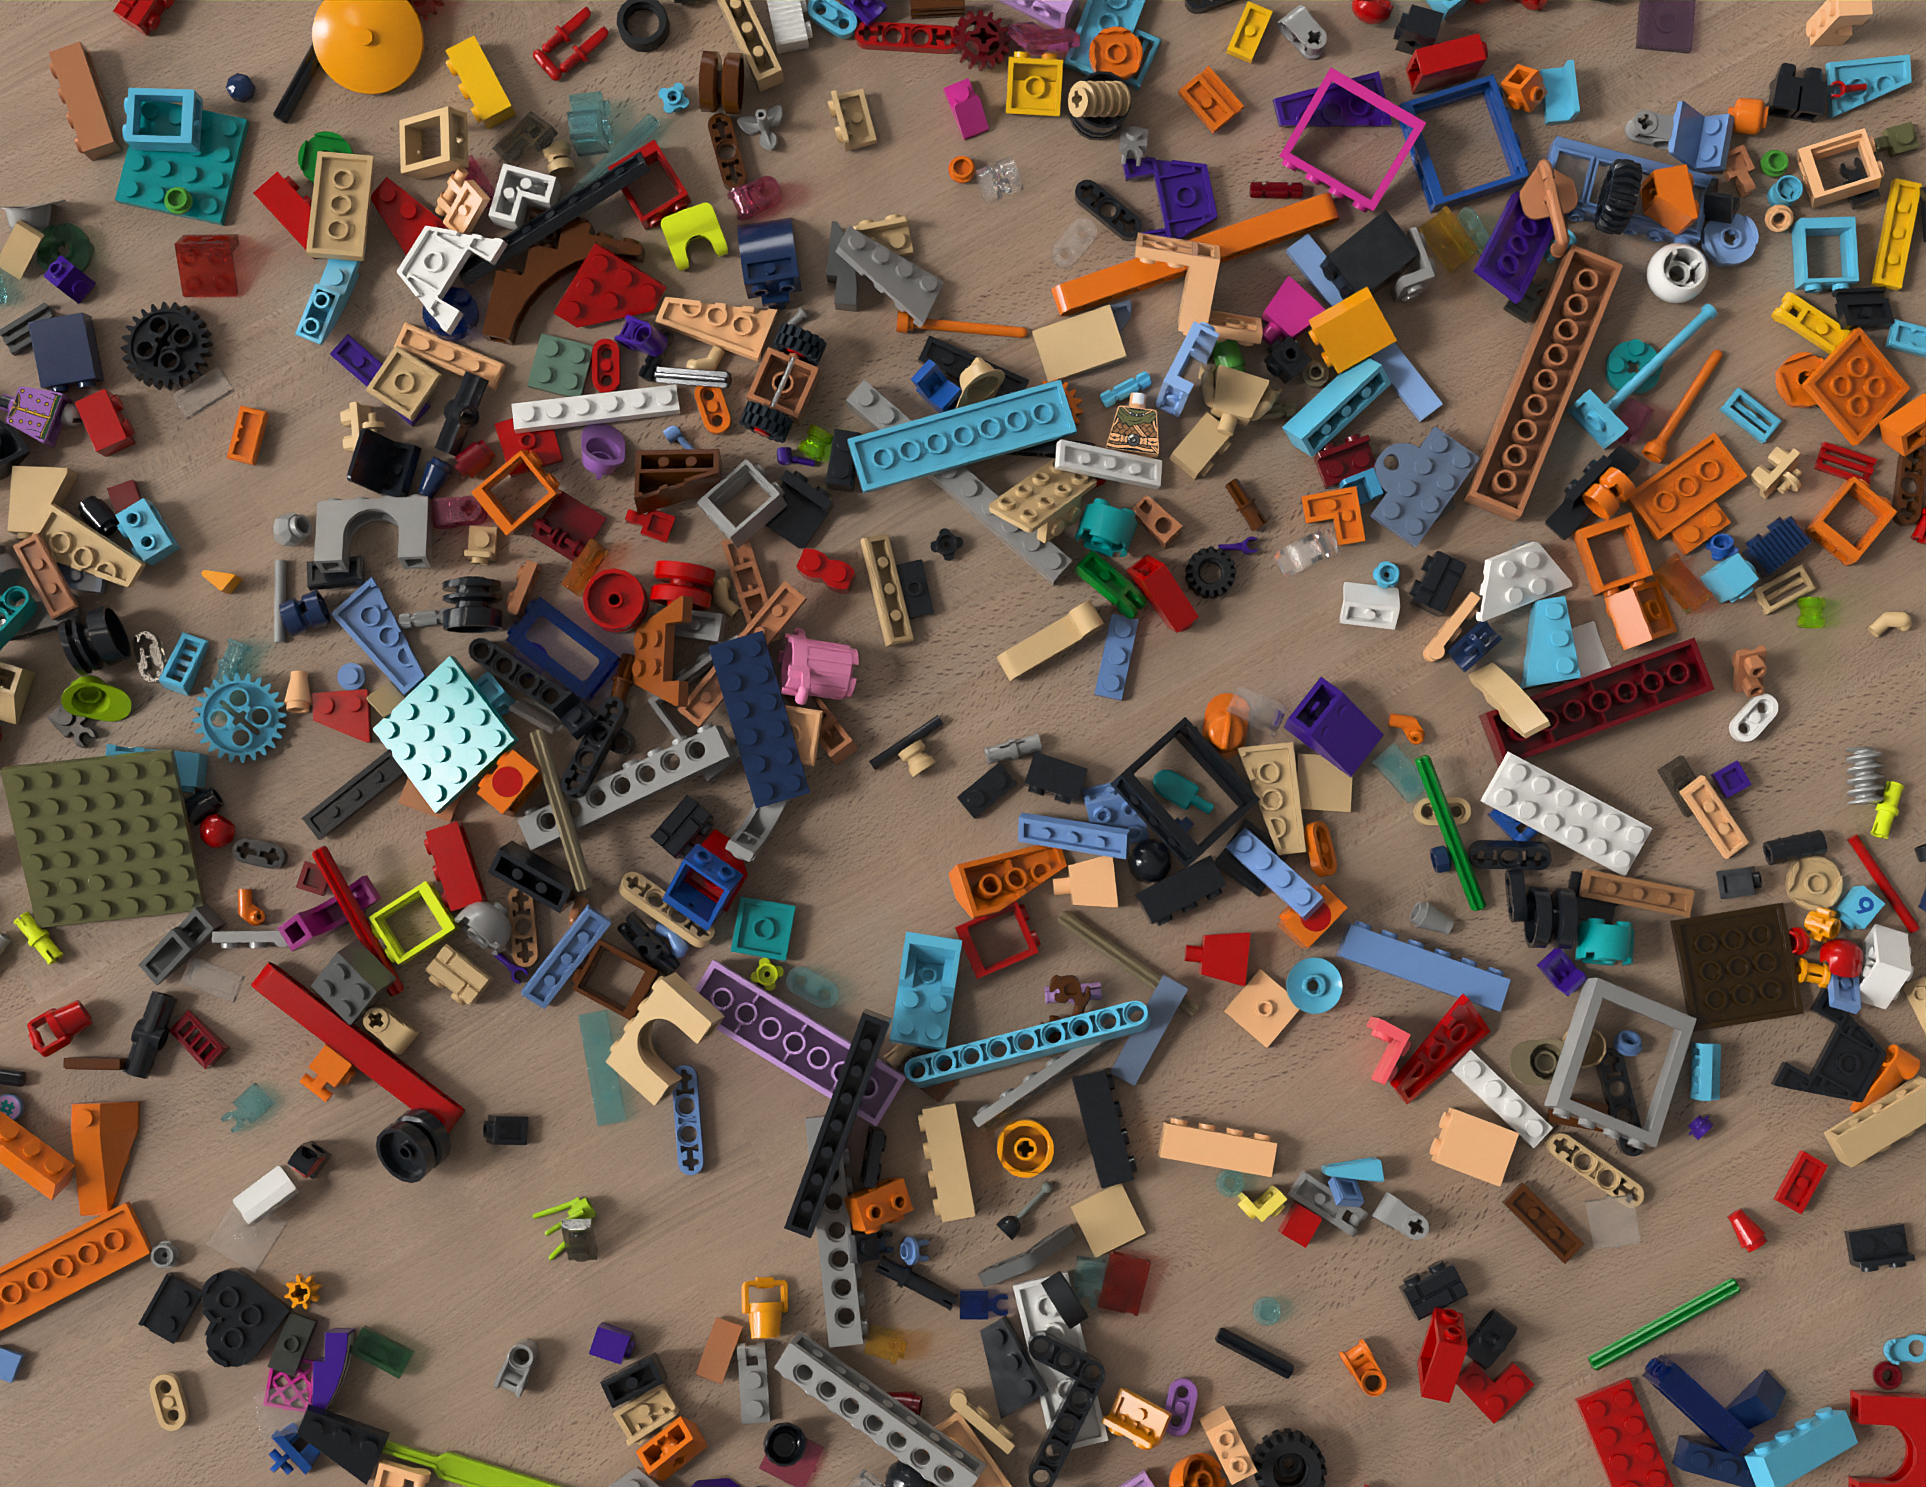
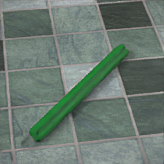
M1429 755L1420 756L1415 759V763L1470 909L1473 911L1482 910L1486 907V903L1431 757Z
M1730 1278L1589 1355L1588 1361L1594 1370L1599 1371L1739 1294L1741 1289L1735 1279Z

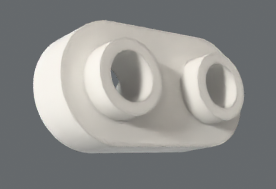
M1769 694L1752 697L1730 722L1729 732L1732 738L1738 742L1754 740L1777 715L1778 703L1776 699ZM1759 703L1765 708L1763 713H1760L1757 709ZM1740 724H1744L1746 726L1747 730L1745 734L1740 732Z

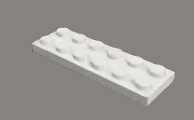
M1507 752L1480 800L1624 877L1653 829L1510 752Z
M1061 1272L1071 1286L1068 1272ZM1052 1275L1013 1284L1027 1347L1032 1333L1045 1331L1087 1352L1080 1323L1069 1329L1041 1282ZM1038 1339L1033 1344L1034 1350L1040 1353L1046 1351L1049 1347V1343L1044 1339ZM1064 1352L1060 1355L1058 1361L1066 1366L1072 1364L1075 1357L1069 1352ZM1029 1353L1032 1362L1049 1390L1040 1397L1048 1430L1072 1378L1035 1360ZM1088 1366L1084 1371V1375L1087 1378H1093L1091 1366ZM1078 1391L1073 1394L1071 1400L1075 1404H1082L1086 1401L1087 1395L1084 1392ZM1098 1395L1070 1450L1108 1441L1105 1424L1102 1423L1103 1416ZM1066 1417L1061 1419L1059 1427L1063 1430H1069L1074 1426L1075 1422L1071 1418ZM1051 1444L1053 1454L1061 1452V1446Z

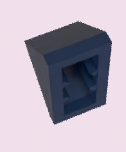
M1764 1370L1725 1410L1747 1431L1776 1417L1787 1391L1767 1370Z

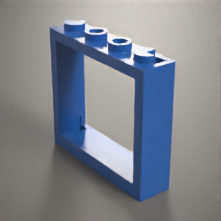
M1494 74L1400 103L1399 105L1400 108L1416 116L1432 109L1483 94L1511 176L1444 197L1421 131L1409 153L1430 213L1521 185L1529 176L1528 161L1522 157L1519 149L1521 148L1519 135L1516 132L1514 133L1512 129V115L1509 108L1504 106L1502 100L1503 89L1502 87L1499 88ZM1399 121L1406 141L1413 128Z

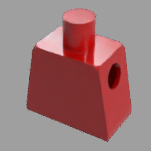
M1251 933L1203 935L1201 946H1185L1184 961L1200 963L1199 974L1235 985L1246 986Z

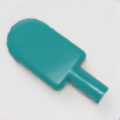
M1163 769L1157 772L1153 778L1152 783L1155 792L1183 810H1187L1190 805H1193L1208 815L1212 811L1214 805L1197 795L1200 789L1199 786L1169 769Z

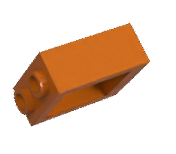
M528 450L519 451L471 492L506 536L513 535L562 494L558 488L560 486L559 481L551 473L547 474L542 469L541 465L543 462L533 451L530 453ZM525 462L549 493L517 520H514L492 493L491 489Z
M1852 477L1843 482L1804 529V532L1841 563L1848 566L1855 563L1897 511L1891 507L1892 504L1888 499L1878 496L1871 491L1870 485L1866 481ZM1847 493L1877 517L1854 546L1824 522Z
M1631 512L1581 528L1572 534L1594 596L1603 593L1604 598L1620 592L1619 587L1629 584V587L1632 588L1645 584V579L1653 575ZM1621 529L1637 574L1603 584L1587 540Z

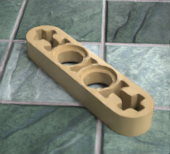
M628 872L623 876L619 884V892L626 900L691 945L703 948L710 944L715 934L713 925L706 931L686 916H684L685 922H675L671 914L680 912L662 900L666 891L637 872ZM634 883L637 887L630 889L628 885ZM646 890L644 898H642L640 895ZM648 898H659L662 902V906H652L649 903ZM692 922L693 925H691L690 929H687L689 923ZM702 930L705 932V935L700 937L697 935V932Z
M1555 1132L1547 1138L1546 1149L1553 1157L1613 1199L1627 1207H1637L1643 1202L1644 1191L1638 1183L1572 1137L1561 1132ZM1564 1138L1563 1145L1574 1151L1571 1155L1562 1150L1556 1152L1554 1141H1561ZM1580 1154H1587L1590 1158V1165L1584 1170L1579 1169L1576 1165V1159ZM1604 1170H1610L1614 1176L1613 1182L1608 1186L1602 1185L1599 1180V1176ZM1619 1184L1630 1190L1634 1187L1635 1199L1629 1198L1626 1201L1627 1195L1616 1188Z

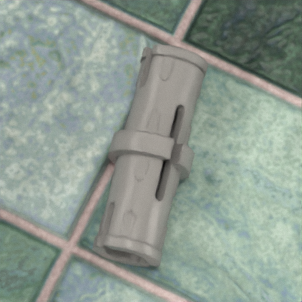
M1038 733L1016 740L1010 738L1005 743L984 748L988 765L1011 758L1012 760H1017L1019 756L1042 751Z

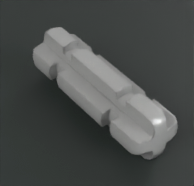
M443 608L440 611L436 609L414 612V615L410 613L400 614V627L402 629H411L414 626L419 628L439 625L440 622L443 623V611L451 608Z

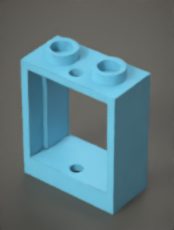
M128 88V97L124 100L127 121L122 129L125 142L134 150L200 152L203 99L195 90ZM141 102H183L181 136L140 135Z
M1855 217L1800 218L1791 226L1795 290H1805V293H1818L1822 289H1832V292L1841 288L1848 289L1859 282ZM1839 235L1842 277L1808 278L1806 236Z

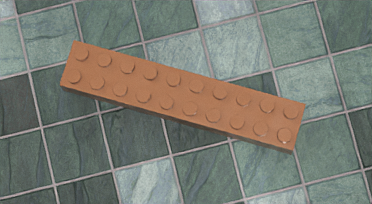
M1573 244L1566 250L1463 502L1512 522H1515L1522 516L1623 267L1622 264Z

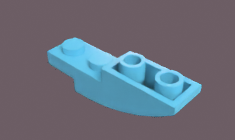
M328 260L319 285L316 283L314 285L295 335L319 345L325 342L352 294L360 275L357 273L361 261Z

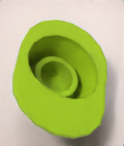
M85 675L72 681L71 685L64 690L61 696V704L70 714L101 721L114 722L122 720L128 716L132 709V701L123 690L107 685L103 679L94 675Z

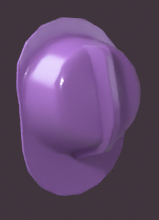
M603 423L591 424L583 429L581 449L584 467L596 474V480H600L603 475L613 474L625 460L624 437L618 430Z

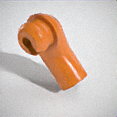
M1390 713L1388 719L1389 727L1401 728L1411 744L1419 745L1423 742L1425 732L1415 717Z

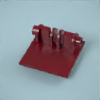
M560 490L562 494L551 503L542 519L537 518L534 522L533 527L535 530L531 537L578 565L607 518Z

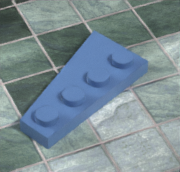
M373 577L367 580L331 613L334 619L405 696L427 678Z

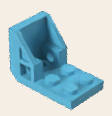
M906 932L889 1042L945 1050L962 940Z

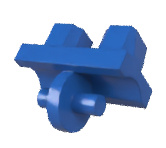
M294 1423L288 1425L280 1432L277 1430L271 1435V1438L286 1453L282 1456L274 1449L269 1454L276 1462L270 1468L273 1473L281 1468L289 1475L294 1470L287 1462L291 1459L306 1475L312 1469L311 1465L321 1454L310 1443L300 1453L296 1451L292 1444L300 1436L296 1434L298 1427Z

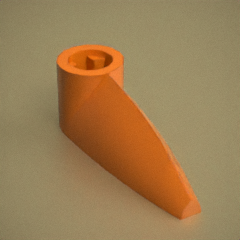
M1895 1044L1885 1049L1887 1055L1862 1102L1854 1101L1849 1110L1857 1113L1895 1090L1904 1079L1909 1080L1913 1078L1920 1069L1919 1058Z

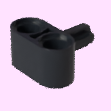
M1490 1310L1467 1339L1468 1349L1466 1355L1484 1370L1488 1369L1500 1354L1506 1350V1346L1517 1332V1326L1497 1310Z

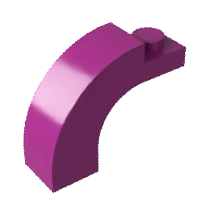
M367 875L360 877L349 885L363 913L382 899ZM334 896L312 909L297 913L277 929L293 952L329 936L349 924V921Z

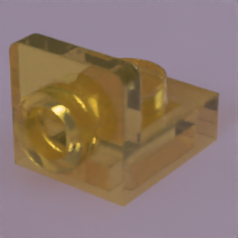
M871 1324L864 1354L889 1360L891 1364L896 1365L898 1358H904L908 1342L902 1341L903 1332Z

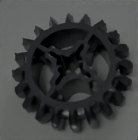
M1616 159L1610 165L1601 187L1594 215L1596 230L1606 234L1620 235L1626 229L1633 215L1641 188L1643 170L1640 163L1630 159Z

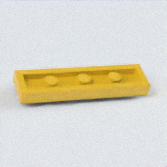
M1898 178L1891 181L1871 281L1872 286L1886 287V289L1895 291L1902 288L1920 198V187H1922L1921 183Z

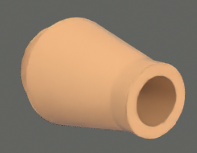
M305 671L291 672L284 700L288 712L307 713L312 705L308 673Z

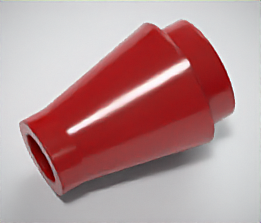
M1742 1208L1727 1217L1731 1222L1741 1248L1745 1247L1748 1253L1756 1250L1768 1241L1764 1236L1766 1233L1744 1213Z

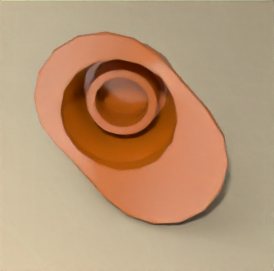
M1223 693L1213 697L1207 705L1202 736L1216 747L1223 759H1230L1238 755L1237 748L1244 747L1249 721L1248 708L1245 702L1234 694Z

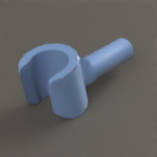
M672 425L663 430L670 444L678 440L685 449H695L683 437L677 426Z

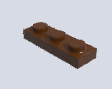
M1521 1182L1502 1201L1562 1263L1566 1264L1584 1245L1524 1183Z

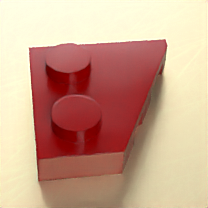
M370 690L312 693L313 721L363 742L372 743L371 705L366 699L370 695Z

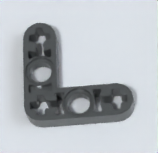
M1067 1224L1050 1233L1027 1251L985 1268L978 1273V1276L983 1286L987 1287L1029 1271L1073 1241L1077 1236L1071 1225Z

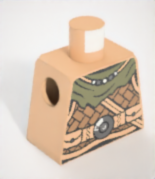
M1131 393L1129 407L1118 406L1105 449L1157 459L1159 454L1157 411L1145 409L1146 394Z

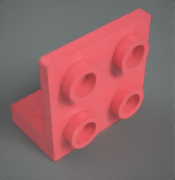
M1371 1016L1366 1027L1373 1030L1371 1035L1389 1043L1371 1080L1385 1085L1387 1081L1391 1082L1394 1079L1398 1067L1395 1065L1400 1055L1403 1057L1406 1055L1411 1045V1041L1408 1040L1411 1034L1380 1018Z

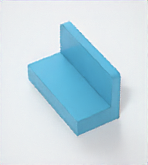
M1567 60L1563 67L1541 69L1539 72L1543 77V83L1548 93L1542 100L1545 126L1572 123L1580 113L1574 60Z

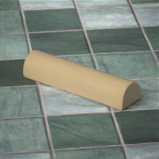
M889 534L864 537L860 540L885 646L895 647L912 642L914 637Z

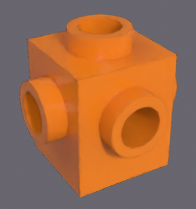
M1517 64L1500 83L1506 95L1508 105L1515 110L1520 109L1531 113L1548 94L1543 83V77L1539 74V71Z

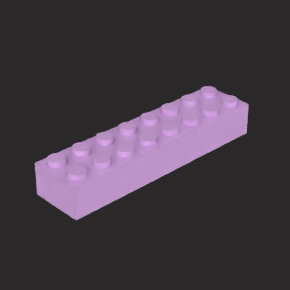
M712 960L695 990L725 1016L717 1030L831 1099L852 1042L721 962ZM877 1059L857 1115L877 1127L906 1076L880 1059Z

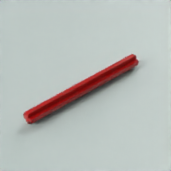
M326 846L317 848L312 852V856L357 938L397 978L387 990L388 994L395 996L401 993L404 986L380 942L373 934L369 922Z

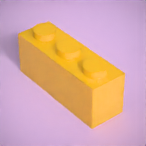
M475 36L445 50L450 60L446 61V64L453 77L459 75L462 83L458 87L465 100L471 98L474 107L470 109L478 123L483 121L487 129H490L516 115Z

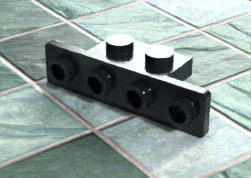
M1618 446L1608 457L1603 455L1598 461L1593 459L1583 470L1585 475L1579 481L1576 479L1572 480L1565 488L1564 502L1545 521V525L1561 539L1567 540L1593 513L1582 499L1584 492L1592 484H1599L1598 478L1609 467L1620 470L1628 477L1638 467L1639 460L1622 446Z

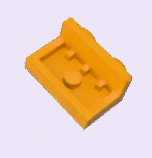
M1122 1387L1117 1393L1109 1415L1103 1417L1102 1423L1109 1427L1108 1430L1118 1436H1126L1132 1439L1133 1444L1138 1448L1148 1450L1161 1444L1172 1413Z

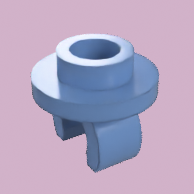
M908 1236L904 1239L900 1246V1255L906 1264L915 1265L918 1260H929V1256L919 1254V1248L922 1245H929L928 1240L915 1239L913 1236Z

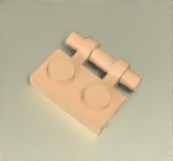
M458 167L456 173L451 174L447 181L448 187L446 191L440 194L435 212L441 216H445L447 213L443 223L449 230L470 235L490 198L474 180H465L468 171L463 167Z

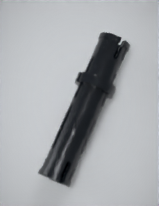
M882 1256L881 1262H879L875 1270L876 1273H880L897 1282L898 1287L902 1288L905 1286L951 1311L953 1304H955L958 1298L957 1293H953L911 1271L912 1267L908 1265L903 1267L886 1258V1256Z

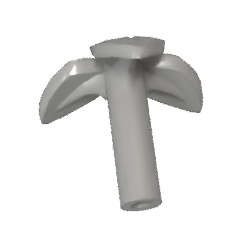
M782 105L773 106L767 111L759 109L756 111V117H740L737 119L738 125L743 132L750 136L761 132L759 144L764 149L772 151L778 144V136L770 131V128L780 126L783 120Z

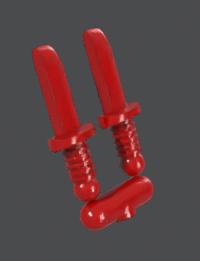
M587 6L561 28L557 25L554 29L558 33H555L547 40V43L542 45V50L536 49L533 52V59L553 81L561 80L562 72H569L579 61L583 60L587 63L589 61L587 55L600 45L609 34L608 29L603 26L580 47L574 45L572 49L575 53L571 54L565 62L560 64V70L545 54L550 53L563 40L567 43L571 41L569 36L585 23L591 15V11Z

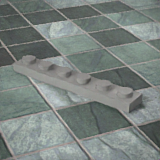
M1112 1022L1107 1026L1106 1024H1103V1028L1105 1029H1111L1114 1027ZM1121 1037L1072 1049L1062 1057L1056 1056L1046 1063V1068L1039 1073L1033 1072L1026 1076L1022 1081L1023 1084L1016 1089L1010 1088L1004 1091L999 1096L1000 1100L992 1105L987 1104L981 1107L976 1112L977 1115L972 1118L981 1132L985 1133L1121 1039Z

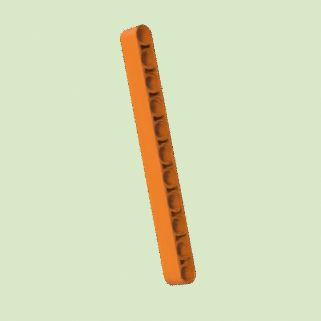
M1328 192L1192 238L1188 241L1219 245L1220 263L1327 227L1339 221L1340 217L1331 193ZM1135 258L1062 283L1054 287L1051 292L1060 316L1066 317L1185 276L1188 266L1184 265V268H1173L1168 266L1167 262L1156 261L1155 264L1141 262L1140 258Z

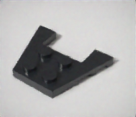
M1821 988L1810 1011L1832 1022L1835 1025L1809 1075L1787 1062H1782L1771 1084L1861 1103L1887 1052L1849 1015V1012L1830 1007L1828 990Z

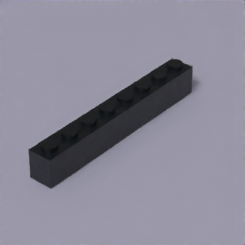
M869 1009L863 1011L784 1229L811 1238L815 1232L892 1018Z

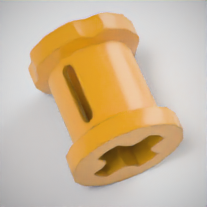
M1804 958L1798 960L1795 967L1798 983L1805 981L1818 984L1820 988H1826L1831 978L1829 964L1809 963Z

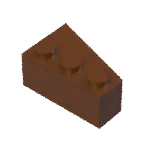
M719 449L636 450L634 499L638 515L703 496L722 480V462Z

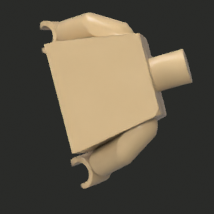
M1204 363L1200 365L1198 377L1201 380L1200 387L1205 404L1210 407V415L1221 418L1217 431L1223 435L1232 436L1236 424L1247 426L1250 420L1256 421L1273 407L1282 392V388H1279L1278 391L1271 389L1270 380L1222 365H1219L1218 368L1216 365H1213L1211 370L1204 368Z

